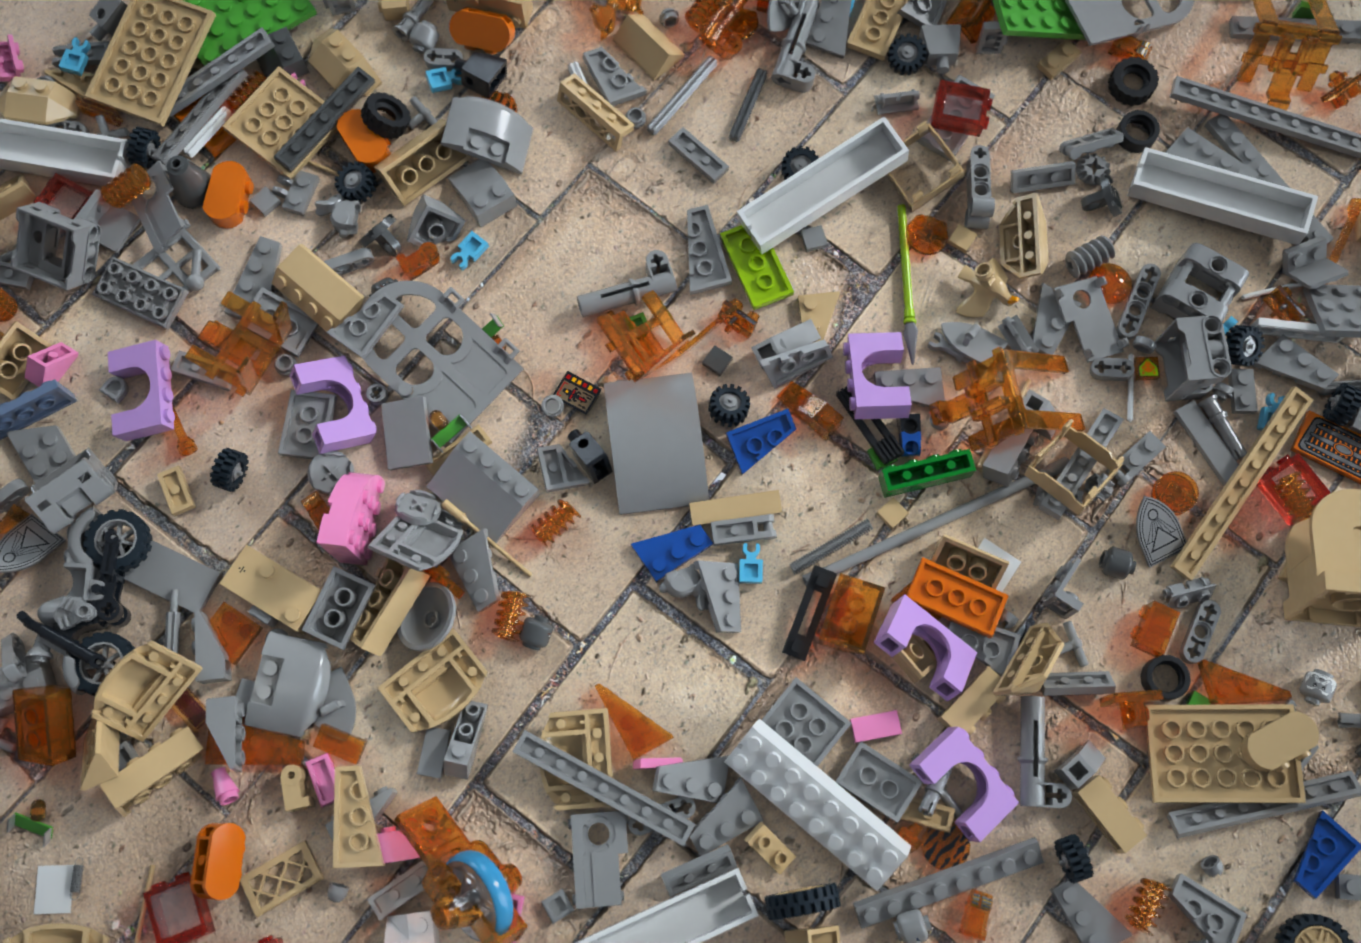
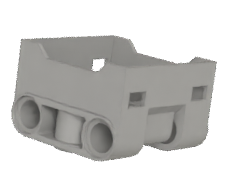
M42 202L17 207L16 219L19 225L16 252L11 257L10 268L64 290L90 283L96 273L101 227L83 218L71 219L63 216L59 209ZM60 229L66 231L63 259L56 257Z
M1193 243L1176 263L1151 308L1159 313L1168 314L1175 319L1215 315L1223 322L1229 311L1230 303L1242 289L1249 276V272L1241 265L1200 243ZM1188 275L1221 292L1222 294L1218 301L1204 291L1185 283Z
M1215 315L1176 318L1154 341L1157 344L1156 352L1163 357L1168 383L1164 390L1165 402L1201 399L1212 390L1213 384L1220 383L1232 371L1223 323ZM1214 368L1217 369L1220 372V374L1216 373L1214 371Z
M88 447L32 485L30 489L33 494L26 496L24 500L39 516L47 529L56 534L72 523L79 511L93 502L98 505L113 495L117 490L118 481Z

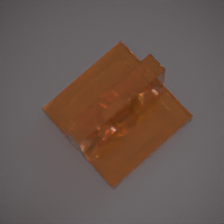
M960 0L944 25L961 24V31L971 44L977 43L983 23L991 21L995 16L996 11L991 5L993 1Z
M1162 690L1113 693L1099 698L1100 707L1119 706L1123 730L1136 729L1148 725L1150 715L1145 704L1163 700Z

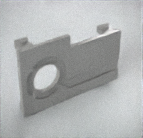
M158 160L127 190V193L155 252L161 254L165 251L164 246L183 228H190L191 225L187 219L179 218L168 195L174 188L167 176V165L162 164ZM153 181L156 186L155 193L150 199H146L144 196L145 186Z
M1095 276L1053 288L1064 323L1073 322L1087 363L1097 358H1105L1124 352L1123 348L1129 346L1127 337L1119 339L1101 289L1103 285L1107 284L1105 276L1099 278ZM1076 291H1083L1088 295L1090 302L1087 308H1079L1073 302V295Z
M621 811L571 815V819H568V828L572 830L575 894L572 895L573 905H576V909L622 905L624 890H621L618 854L628 853L626 824L629 823L628 815ZM595 823H603L609 829V838L602 845L593 844L588 837V830Z

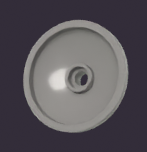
M435 582L426 583L397 630L401 642L406 647L415 651H427L436 647L445 639L453 626L456 614V603L452 592L442 584Z

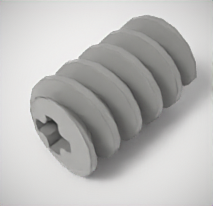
M1098 236L1081 247L1067 252L1065 257L1067 269L1074 278H1078L1080 273L1086 274L1087 269L1092 271L1095 266L1100 267L1102 262L1108 263L1109 257H1115V249L1107 237Z

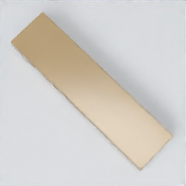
M779 490L689 503L692 526L714 521L782 512Z

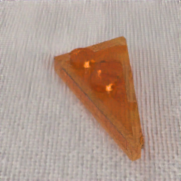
M1201 660L1197 663L1210 705L1284 701L1292 697L1291 692L1213 662Z
M599 683L595 685L633 760L674 738L670 732L660 727L608 688Z

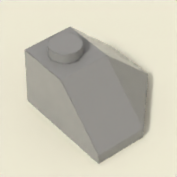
M423 194L413 212L407 241L422 248L430 249L435 247V244L456 240L466 221L443 202Z

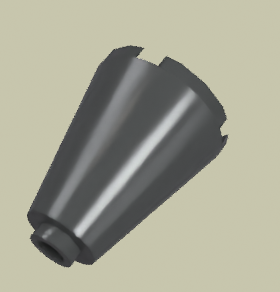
M178 155L170 158L166 167L170 182L174 188L172 190L177 202L189 209L203 206L211 175L183 156Z

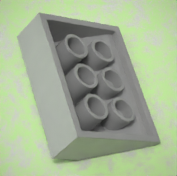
M471 431L452 450L426 486L443 502L447 499L460 511L466 513L469 521L478 529H487L489 538L495 543L503 537L540 495L537 487Z

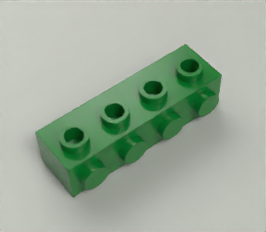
M957 449L950 451L946 455L940 456L936 454L920 461L915 459L899 466H886L881 470L878 479L883 496L886 498L970 478L975 473L976 467L970 449L962 451Z

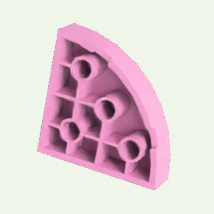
M349 472L348 475L344 474L336 483L329 497L328 505H331L329 514L323 515L317 544L340 563L367 566L368 559L372 558L373 551L368 549V545L377 532L375 519L376 515L380 514L381 502H379V497L385 488V481L381 476Z

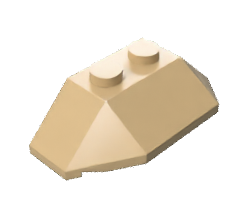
M329 28L314 40L308 62L334 90L358 66L375 79V83L363 96L369 95L382 85L381 80L365 57L338 29Z
M14 76L0 93V112L5 119L43 125L54 124L69 118H78L84 106L79 96L54 81Z
M1037 193L1015 198L1012 207L1007 211L999 225L1001 266L1020 279L1042 275L1049 262L1046 219Z
M1048 622L1029 627L993 691L995 696L1034 694L1041 689L1065 645Z

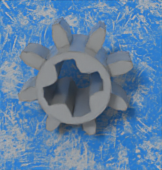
M1094 473V475L1086 480L1084 491L1088 493L1094 486L1098 489L1109 476L1105 473H1102L1101 476ZM1110 481L1093 501H1096L1098 498L1102 501L1112 495L1115 484Z

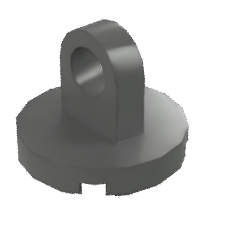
M1108 173L1100 176L1102 190L1090 194L1081 200L1084 211H1092L1108 205L1114 217L1122 214V204L1118 191L1113 188V185L1111 186L1113 179Z
M388 214L383 218V221L369 230L359 240V243L365 248L376 240L389 255L394 257L401 252L402 247L388 230L397 219L392 214Z

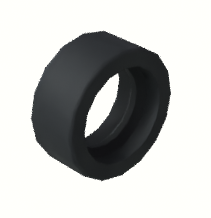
M1142 110L1127 113L1123 116L1116 129L1123 133V142L1118 144L1124 150L1131 153H1141L1145 147L1151 148L1160 134V125L1157 119L1152 114ZM1130 123H1138L1144 126L1149 133V138L1143 141L1132 138L1127 133L1126 126Z
M1161 655L1149 660L1143 666L1140 675L1141 684L1145 692L1159 701H1171L1183 696L1189 689L1191 682L1190 672L1186 664L1172 655ZM1161 664L1171 666L1178 675V686L1171 692L1159 690L1153 682V670Z

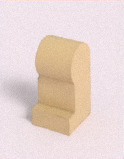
M294 764L286 766L281 772L285 811L290 813L315 807L314 797L306 795L305 781L307 773L302 767Z

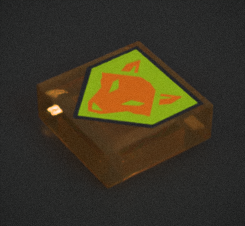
M1136 357L1134 359L1136 380H1158L1160 378L1158 357Z

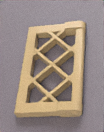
M304 840L242 876L240 883L255 916L258 918L317 882H320L324 879V875L307 841ZM302 851L305 857L303 864L290 861L292 856ZM285 862L280 877L268 874L270 869ZM289 863L301 867L297 881L284 878ZM305 868L311 869L314 877L304 883H300ZM259 875H263L259 889H254L250 881ZM267 876L279 879L275 894L262 891ZM283 881L296 884L295 888L279 896ZM261 894L273 897V900L263 907L259 902Z

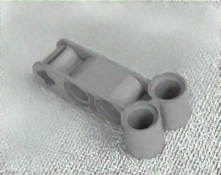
M976 145L971 149L970 158L966 164L967 210L965 214V227L988 229L990 217H993L995 209V199L991 198L990 152L987 147Z

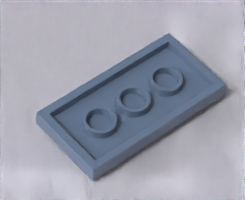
M54 379L42 383L40 387L32 391L22 393L18 398L10 402L0 404V440L8 437L7 432L22 430L77 402L74 393Z

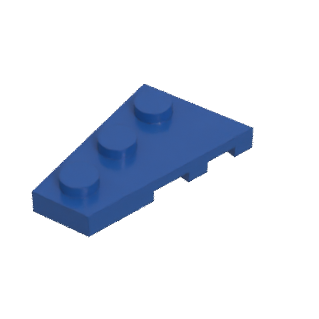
M785 409L726 432V437L741 474L743 475L796 430V426L789 409Z
M697 525L631 544V547L657 583L665 577L666 573L678 569L711 547L713 542L702 526Z
M1323 810L1320 811L1293 881L1312 899H1317L1361 850V843Z

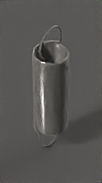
M83 864L74 865L71 893H80Z

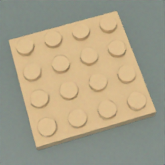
M279 66L222 126L227 133L290 180H293L298 172L303 169L337 131L336 124L292 173L274 159L273 156L325 102Z

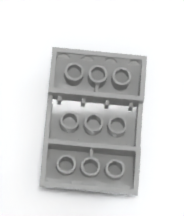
M692 373L604 383L619 514L687 507L689 503L709 500L702 434Z

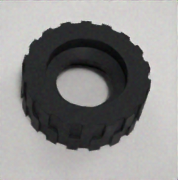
M1140 57L1125 58L1116 65L1108 80V89L1112 97L1123 105H1141L1148 101L1157 88V82L1159 81L1158 72L1153 64ZM1129 73L1138 75L1143 80L1142 88L1138 90L1128 88L1123 82L1124 76Z
M384 92L372 93L368 96L361 109L363 123L367 125L369 130L383 138L397 139L399 136L401 137L411 120L410 111L407 109V106L401 100L395 98V96ZM377 110L389 114L395 121L383 117Z

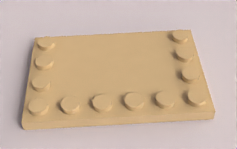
M130 0L86 91L85 97L91 101L164 127L216 17L215 13L183 0Z
M1294 704L1145 705L1144 716L1152 803H1306L1301 760L1298 761L1296 758L1288 762L1290 767L1278 773L1275 769L1262 772L1249 766L1241 753V742L1245 736L1277 718L1295 711Z

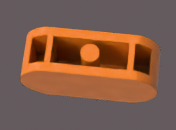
M465 7L457 11L449 23V30L453 40L457 44L464 45V48L469 50L479 48L484 49L485 53L496 54L508 47L515 37L514 24L510 17L505 14Z
M361 109L349 110L339 118L337 130L356 161L364 163L375 173L374 166L391 155L388 147L391 145L389 139L383 138L367 128V125L363 123L361 118Z
M224 161L217 164L211 174L202 207L210 220L220 228L229 229L238 226L243 222L244 215L247 214L249 209L248 200L249 196L253 193L254 184L241 164L235 161Z
M210 823L199 831L190 882L191 890L197 897L225 900L233 896L238 890L242 876L241 868L246 839L244 831L234 823Z

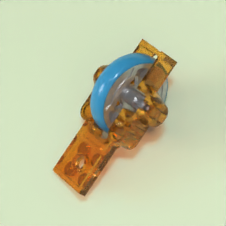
M437 796L398 814L394 821L428 867L422 879V886L434 903L430 913L436 927L440 930L461 928L468 936L482 943H512L520 940L528 925L514 908L511 897L522 885V876L518 868L512 863L501 864L484 841L474 840L470 843ZM423 824H431L435 830H427Z

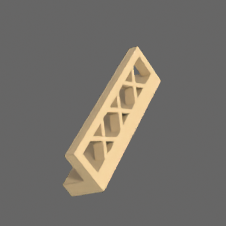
M575 73L560 82L557 101L614 151H618L621 148L623 137L632 132L635 125ZM565 94L569 97L570 102L564 97ZM610 133L616 137L615 140L611 138Z

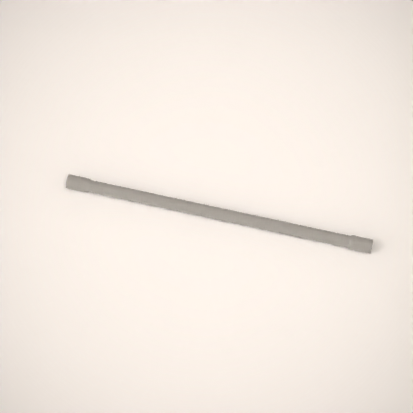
M1063 457L1038 471L1046 472L1051 477L1061 474L1069 459ZM1024 476L1011 482L1009 487L1002 486L823 568L838 574L1036 483ZM812 572L802 576L806 586Z

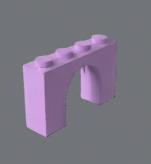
M901 332L848 334L847 342L843 343V355L847 356L848 359L845 361V373L850 376V379H847V391L852 393V397L849 398L850 411H854V419L909 418L912 406L909 386L880 387L870 383L862 373L866 367L873 364L901 363L904 351Z
M157 340L108 352L109 373L122 379L147 374L150 380L149 394L140 406L111 415L112 435L121 440L130 441L174 430L175 414L172 405L170 351L168 346Z
M346 356L294 364L289 376L297 395L320 390L331 391L339 395L345 401L348 408V415L346 417L316 425L312 436L319 454L371 443L376 434V425L370 419L368 405L362 399L360 385L354 379L353 367L351 363H348Z
M903 595L891 604L874 643L893 657L907 647L912 634L924 639L933 649L937 660L936 671L929 687L943 699L949 701L963 691L977 652L908 596Z
M959 726L948 727L909 766L923 784H935L951 767L958 763L965 765L972 771L977 783L975 800L954 823L969 841L981 842L1019 802L1014 797V791L999 778V772L984 759L983 752L969 740L968 733Z

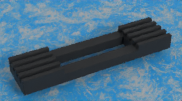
M847 386L845 389L842 388L841 391L838 390L836 392L837 398L884 465L904 455L903 448L881 419H871L884 437L881 441L876 440L863 419H854V411H850L849 398L852 397V393L847 391Z
M814 565L782 653L802 661L806 660L837 573ZM816 590L822 594L807 634L803 636L798 634L812 594Z

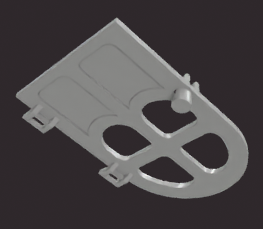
M1065 0L1089 46L1128 36L1137 38L1140 33L1177 24L1190 13L1194 4V0H1180L1178 7L1174 11L1165 12L1157 0H1144L1152 17L1138 19L1124 9L1122 0Z
M394 282L376 291L363 305L365 306L383 292L388 293L395 299L405 295L421 296L435 304V311L418 328H412L398 315L391 324L405 336V341L387 359L379 358L374 349H372L364 361L403 399L426 397L429 424L438 432L441 429H437L442 421L448 420L449 424L459 414L471 424L524 370L513 359L520 351L507 338H504L497 344L459 308L466 300L452 287L443 294L437 288L423 282ZM451 294L458 299L456 303L448 298ZM446 318L453 320L463 333L460 348L450 355L440 354L426 341L427 335ZM506 344L513 350L511 354H508L503 349ZM414 349L420 350L434 365L431 378L418 385L406 383L396 373L398 364ZM468 425L452 437L449 442L453 443L466 430Z

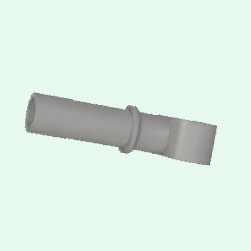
M818 0L799 1L797 6L799 12L793 17L787 36L781 42L782 49L771 76L772 81L777 85L801 93L811 90L815 78V69L811 65L799 60L806 51L805 44L820 6ZM800 24H802V29L800 31L795 48L791 55V48L793 46Z
M660 250L649 252L646 257L647 277L637 280L630 278L626 283L577 296L582 317L632 303L639 305L640 301L677 291L675 277L667 255ZM657 265L660 266V273L656 274Z
M1021 696L1020 756H1017V760L1020 762V806L1065 808L1072 800V793L1069 787L1061 783L1045 782V763L1048 762V758H1045V697ZM1045 785H1046V793H1060V798H1057V799H1056V798H1047V797H1046V805H1045Z

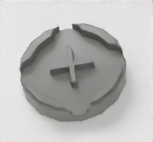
M332 451L318 454L309 464L307 471L308 480L316 491L330 496L339 479L344 474L348 475L349 472H354L352 462L342 452Z
M410 490V493H401L396 498L395 512L400 519L407 523L429 525L440 517L441 503H438L436 497L431 493L421 490Z

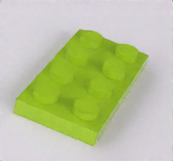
M742 225L720 233V239L753 310L794 295V290L774 248L761 254L752 241L751 235L747 234Z

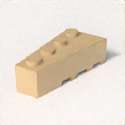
M385 557L386 560L383 568L379 567L375 576L378 577L376 586L350 637V640L361 649L380 657L430 578V575L423 570L416 571Z
M188 726L184 729L178 728L170 734L169 739L163 743L158 742L148 749V753L141 758L135 757L126 764V768L118 772L117 777L99 786L115 809L125 818L131 813L129 808L132 805L143 804L149 799L153 789L165 787L173 779L171 775L175 772L177 775L182 774L207 753Z

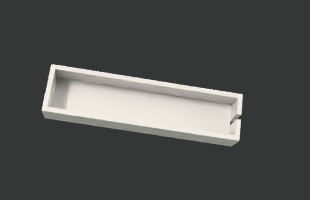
M884 116L737 211L738 220L747 234L751 235V239L760 253L764 254L907 162L909 149Z
M0 118V169L125 190L130 174L127 168H132V164L128 162V157H126L128 153L126 147L129 145L126 139Z
M1147 147L1144 148L1138 161L1127 195L1295 245L1300 244L1308 234L1318 196Z
M757 720L724 761L876 891L882 887L908 857L912 845L762 720Z
M735 868L575 943H701L759 915L750 894H743L742 891L747 890V887L739 869Z

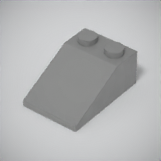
M478 159L447 177L480 227L517 207L514 193L489 162Z

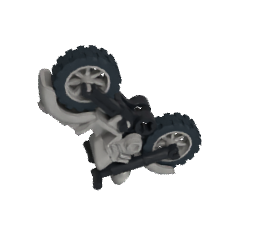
M92 507L72 522L71 527L67 529L68 549L64 552V568L71 572L73 578L71 591L67 596L47 601L39 607L37 615L42 623L32 619L25 611L17 613V619L26 628L37 633L34 646L26 653L25 658L31 659L32 663H46L47 660L54 659L53 654L50 652L51 648L64 655L62 668L65 682L78 695L87 693L95 696L101 682H97L101 674L105 673L106 676L117 663L115 662L117 658L120 657L121 660L129 652L136 649L130 641L111 632H97L91 637L87 636L82 639L83 642L81 644L78 641V638L84 633L107 629L109 624L121 628L126 626L131 620L130 610L124 607L120 600L125 582V572L130 571L129 569L137 568L142 560L145 561L147 559V553L152 549L150 541H153V537L145 521L135 513L127 512L124 509H119L118 511L109 510L107 514H101L99 510ZM123 526H128L131 528L129 531L122 535ZM134 534V542L126 540L128 537ZM109 648H113L117 653L108 658ZM100 649H103V654H102V655H101V654H98V653H96V652L99 651ZM96 669L97 672L95 673L94 677L91 678L88 674V671Z

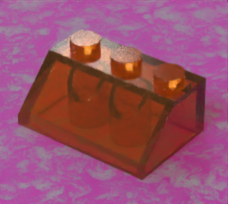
M840 573L819 636V644L841 652L864 655L886 587Z
M48 685L12 690L18 760L55 766L75 758L76 741L71 689L64 686Z

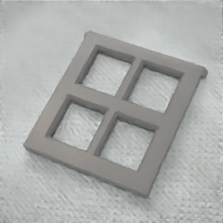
M185 228L164 246L165 251L163 253L155 252L153 248L133 264V266L143 269L159 257L169 268L159 277L166 280L174 274L184 285L182 288L188 290L189 293L192 290L186 285L188 276L181 267L192 259L193 249L202 250L201 260L208 266L200 272V276L204 281L217 271H220L221 268ZM180 239H183L192 251L175 263L165 251Z

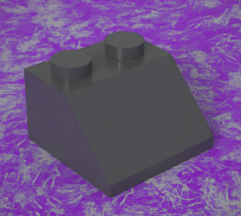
M287 27L268 34L275 47L256 59L266 79L278 66L290 75L295 73L297 78L309 73Z

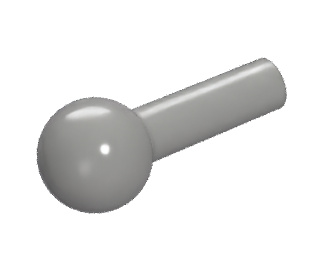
M193 249L191 275L186 279V285L192 291H199L204 286V279L200 276L202 250Z

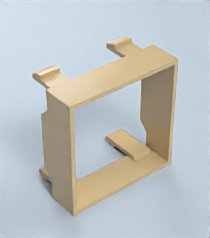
M926 120L916 126L917 132L903 141L906 147H909L930 132L954 167L948 170L949 179L925 196H923L922 190L913 194V204L890 172L886 174L912 212L965 177L964 169L958 163L954 154L930 123L927 124Z
M1070 419L1051 443L1036 454L1035 460L1028 466L1024 475L1079 516L1117 474L1123 465L1124 457L1121 456L1118 460L1113 458L1111 452L1083 431H1076L1072 428L1071 425L1074 420ZM1063 436L1110 470L1108 473L1109 477L1098 489L1094 486L1082 503L1075 499L1070 490L1046 472H1039L1034 468Z

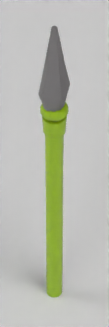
M899 204L897 205L905 308L903 320L905 329L903 335L911 363L914 365L918 329L915 325L916 319L912 298L906 205Z

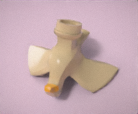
M992 258L989 262L979 264L975 270L965 265L958 275L959 279L969 282L974 287V293L958 306L957 314L971 318L984 317L995 298L999 299L1006 306H1012L1019 301L1018 297L1012 296L1008 292L1006 286L1008 278L995 258Z

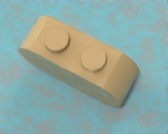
M1292 711L1245 736L1241 742V753L1246 763L1253 769L1262 772L1275 769L1278 773L1290 767L1288 763L1290 760L1296 758L1300 761L1311 755L1309 750L1317 746L1319 730L1316 723L1308 715Z

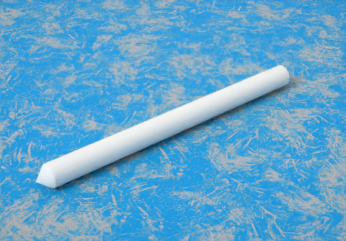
M1295 282L1282 285L1281 287L1283 290H1288L1303 285ZM1277 287L1243 294L1241 299L1246 300L1280 292Z
M1130 353L1128 359L1134 364V355ZM1134 373L1128 379L1127 420L1129 422L1133 420Z

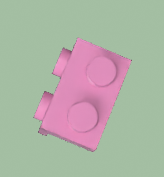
M7 35V42H0V82H10L14 76L20 77V73H24L23 62L18 60L17 55H20L18 42H14L12 35Z

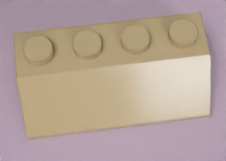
M444 119L437 121L374 166V169L385 185L403 206H406L472 158L470 155L440 145L446 125V120Z
M299 244L277 266L271 283L326 332L343 323V320L359 312L365 298L303 244Z

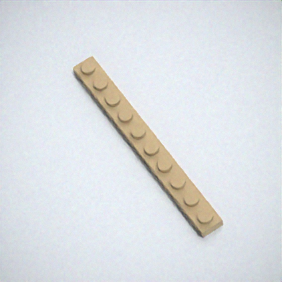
M1296 386L1288 391L1170 568L1186 580H1193L1313 402L1311 397Z

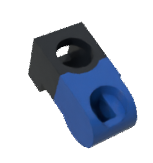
M909 414V418H896L899 444L904 450V455L901 457L920 456V414Z

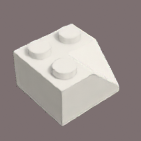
M437 910L387 916L384 943H440Z

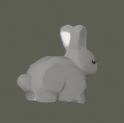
M337 194L328 200H318L315 202L316 214L318 216L331 213V223L335 230L339 232L341 238L357 234L358 214L361 212L358 200H345L341 194Z
M694 563L690 564L687 568L665 574L664 582L659 586L660 592H667L671 596L681 599L693 595L696 598L697 608L700 611L709 609V600L706 591L702 590L700 584L702 579Z

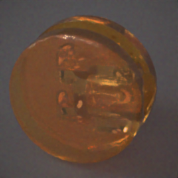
M1179 471L1163 475L1154 483L1151 490V498L1164 503L1176 516L1184 514L1193 508L1199 497L1196 482L1189 475Z

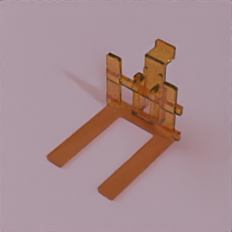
M1252 0L1259 23H1255L1253 28L1254 36L1247 52H1244L1241 57L1242 65L1236 79L1239 82L1251 83L1258 65H1267L1268 71L1274 72L1266 92L1267 105L1287 111L1291 103L1289 94L1297 76H1301L1296 86L1297 90L1311 92L1319 73L1326 74L1329 66L1324 63L1333 44L1339 45L1342 39V35H1339L1340 31L1326 0H1307L1317 25L1279 20L1271 0ZM1270 36H1280L1273 55H1263ZM1295 39H1301L1302 42L1297 53L1290 52Z
M654 290L642 296L643 301L654 318L637 327L624 310L617 314L610 310L597 317L596 321L610 341L605 345L610 353L614 350L617 351L629 369L624 373L629 381L633 380L636 383L690 351L737 311L738 307L735 305L723 312L691 341L689 339L696 334L694 330L684 334ZM659 325L673 343L665 350L651 332L652 329Z
M228 291L221 304L242 316V319L234 330L216 320L214 322L209 320L198 338L208 345L212 344L221 349L217 357L192 345L185 358L207 371L205 376L214 380L217 376L237 388L235 393L244 397L247 394L250 396L293 328L287 303L282 301L272 316L260 309L261 305L253 301L250 303ZM251 322L272 334L268 341L247 329ZM256 350L260 351L256 360L251 359ZM229 360L230 362L239 366V368L236 369L231 365L225 363V361Z
M997 347L992 350V357L979 364L976 363V360H972L966 363L967 370L953 376L955 390L961 391L964 389L965 393L949 401L938 400L929 405L932 422L935 426L941 423L953 424L972 416V420L975 422L982 421L984 430L968 437L971 451H977L986 446L994 447L998 445L997 441L1013 434L1019 436L1025 433L1024 429L1062 431V427L1070 419L1074 420L1071 427L1076 431L1085 430L1080 413L1025 409L1014 369L1061 374L1068 373L1066 359L1064 356L1002 350V347ZM1002 387L1004 396H997L988 400V392ZM1008 409L1010 418L993 425L991 416Z

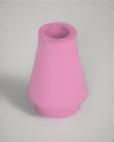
M225 767L217 768L211 772L215 800L221 806L235 802L239 798V789L227 773Z

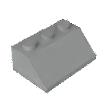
M26 658L27 676L17 683L9 681L2 667L0 668V717L7 716L60 693L49 660L46 663L40 664L32 663L31 659Z

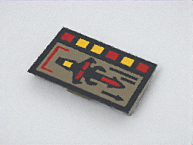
M567 371L553 395L559 396L563 403L587 415L597 401L602 389Z

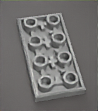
M112 256L92 295L169 330L189 291Z

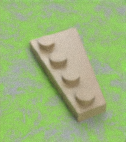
M362 766L335 767L333 868L385 866Z

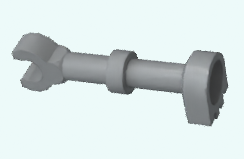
M935 332L933 338L938 340L939 343L935 344L930 341L928 348L933 351H945L954 356L956 361L960 363L963 361L977 369L974 377L982 381L989 369L960 354L944 340V336L941 333Z

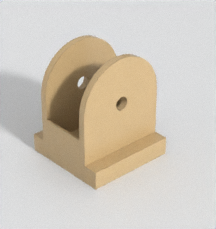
M1343 489L1332 492L1324 497L1315 506L1312 513L1300 518L1287 534L1285 557L1289 598L1283 602L1285 620L1361 627V490Z

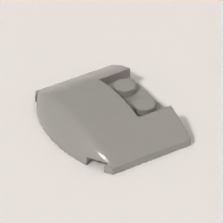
M473 96L454 97L440 145L522 174L533 128L518 113L498 102Z
M441 509L440 517L437 521L429 525H413L396 516L368 545V549L416 571L428 570L447 559L457 548L463 534L461 528L463 523L457 522L458 520L443 509Z
M269 632L261 653L262 658L251 699L248 701L245 725L299 737L305 734L304 731L318 718L320 707L324 706L330 686L331 663L325 650L328 649L326 643Z

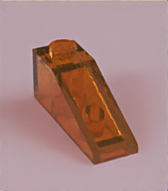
M793 381L777 396L782 403L826 441L841 426L844 419L827 402Z

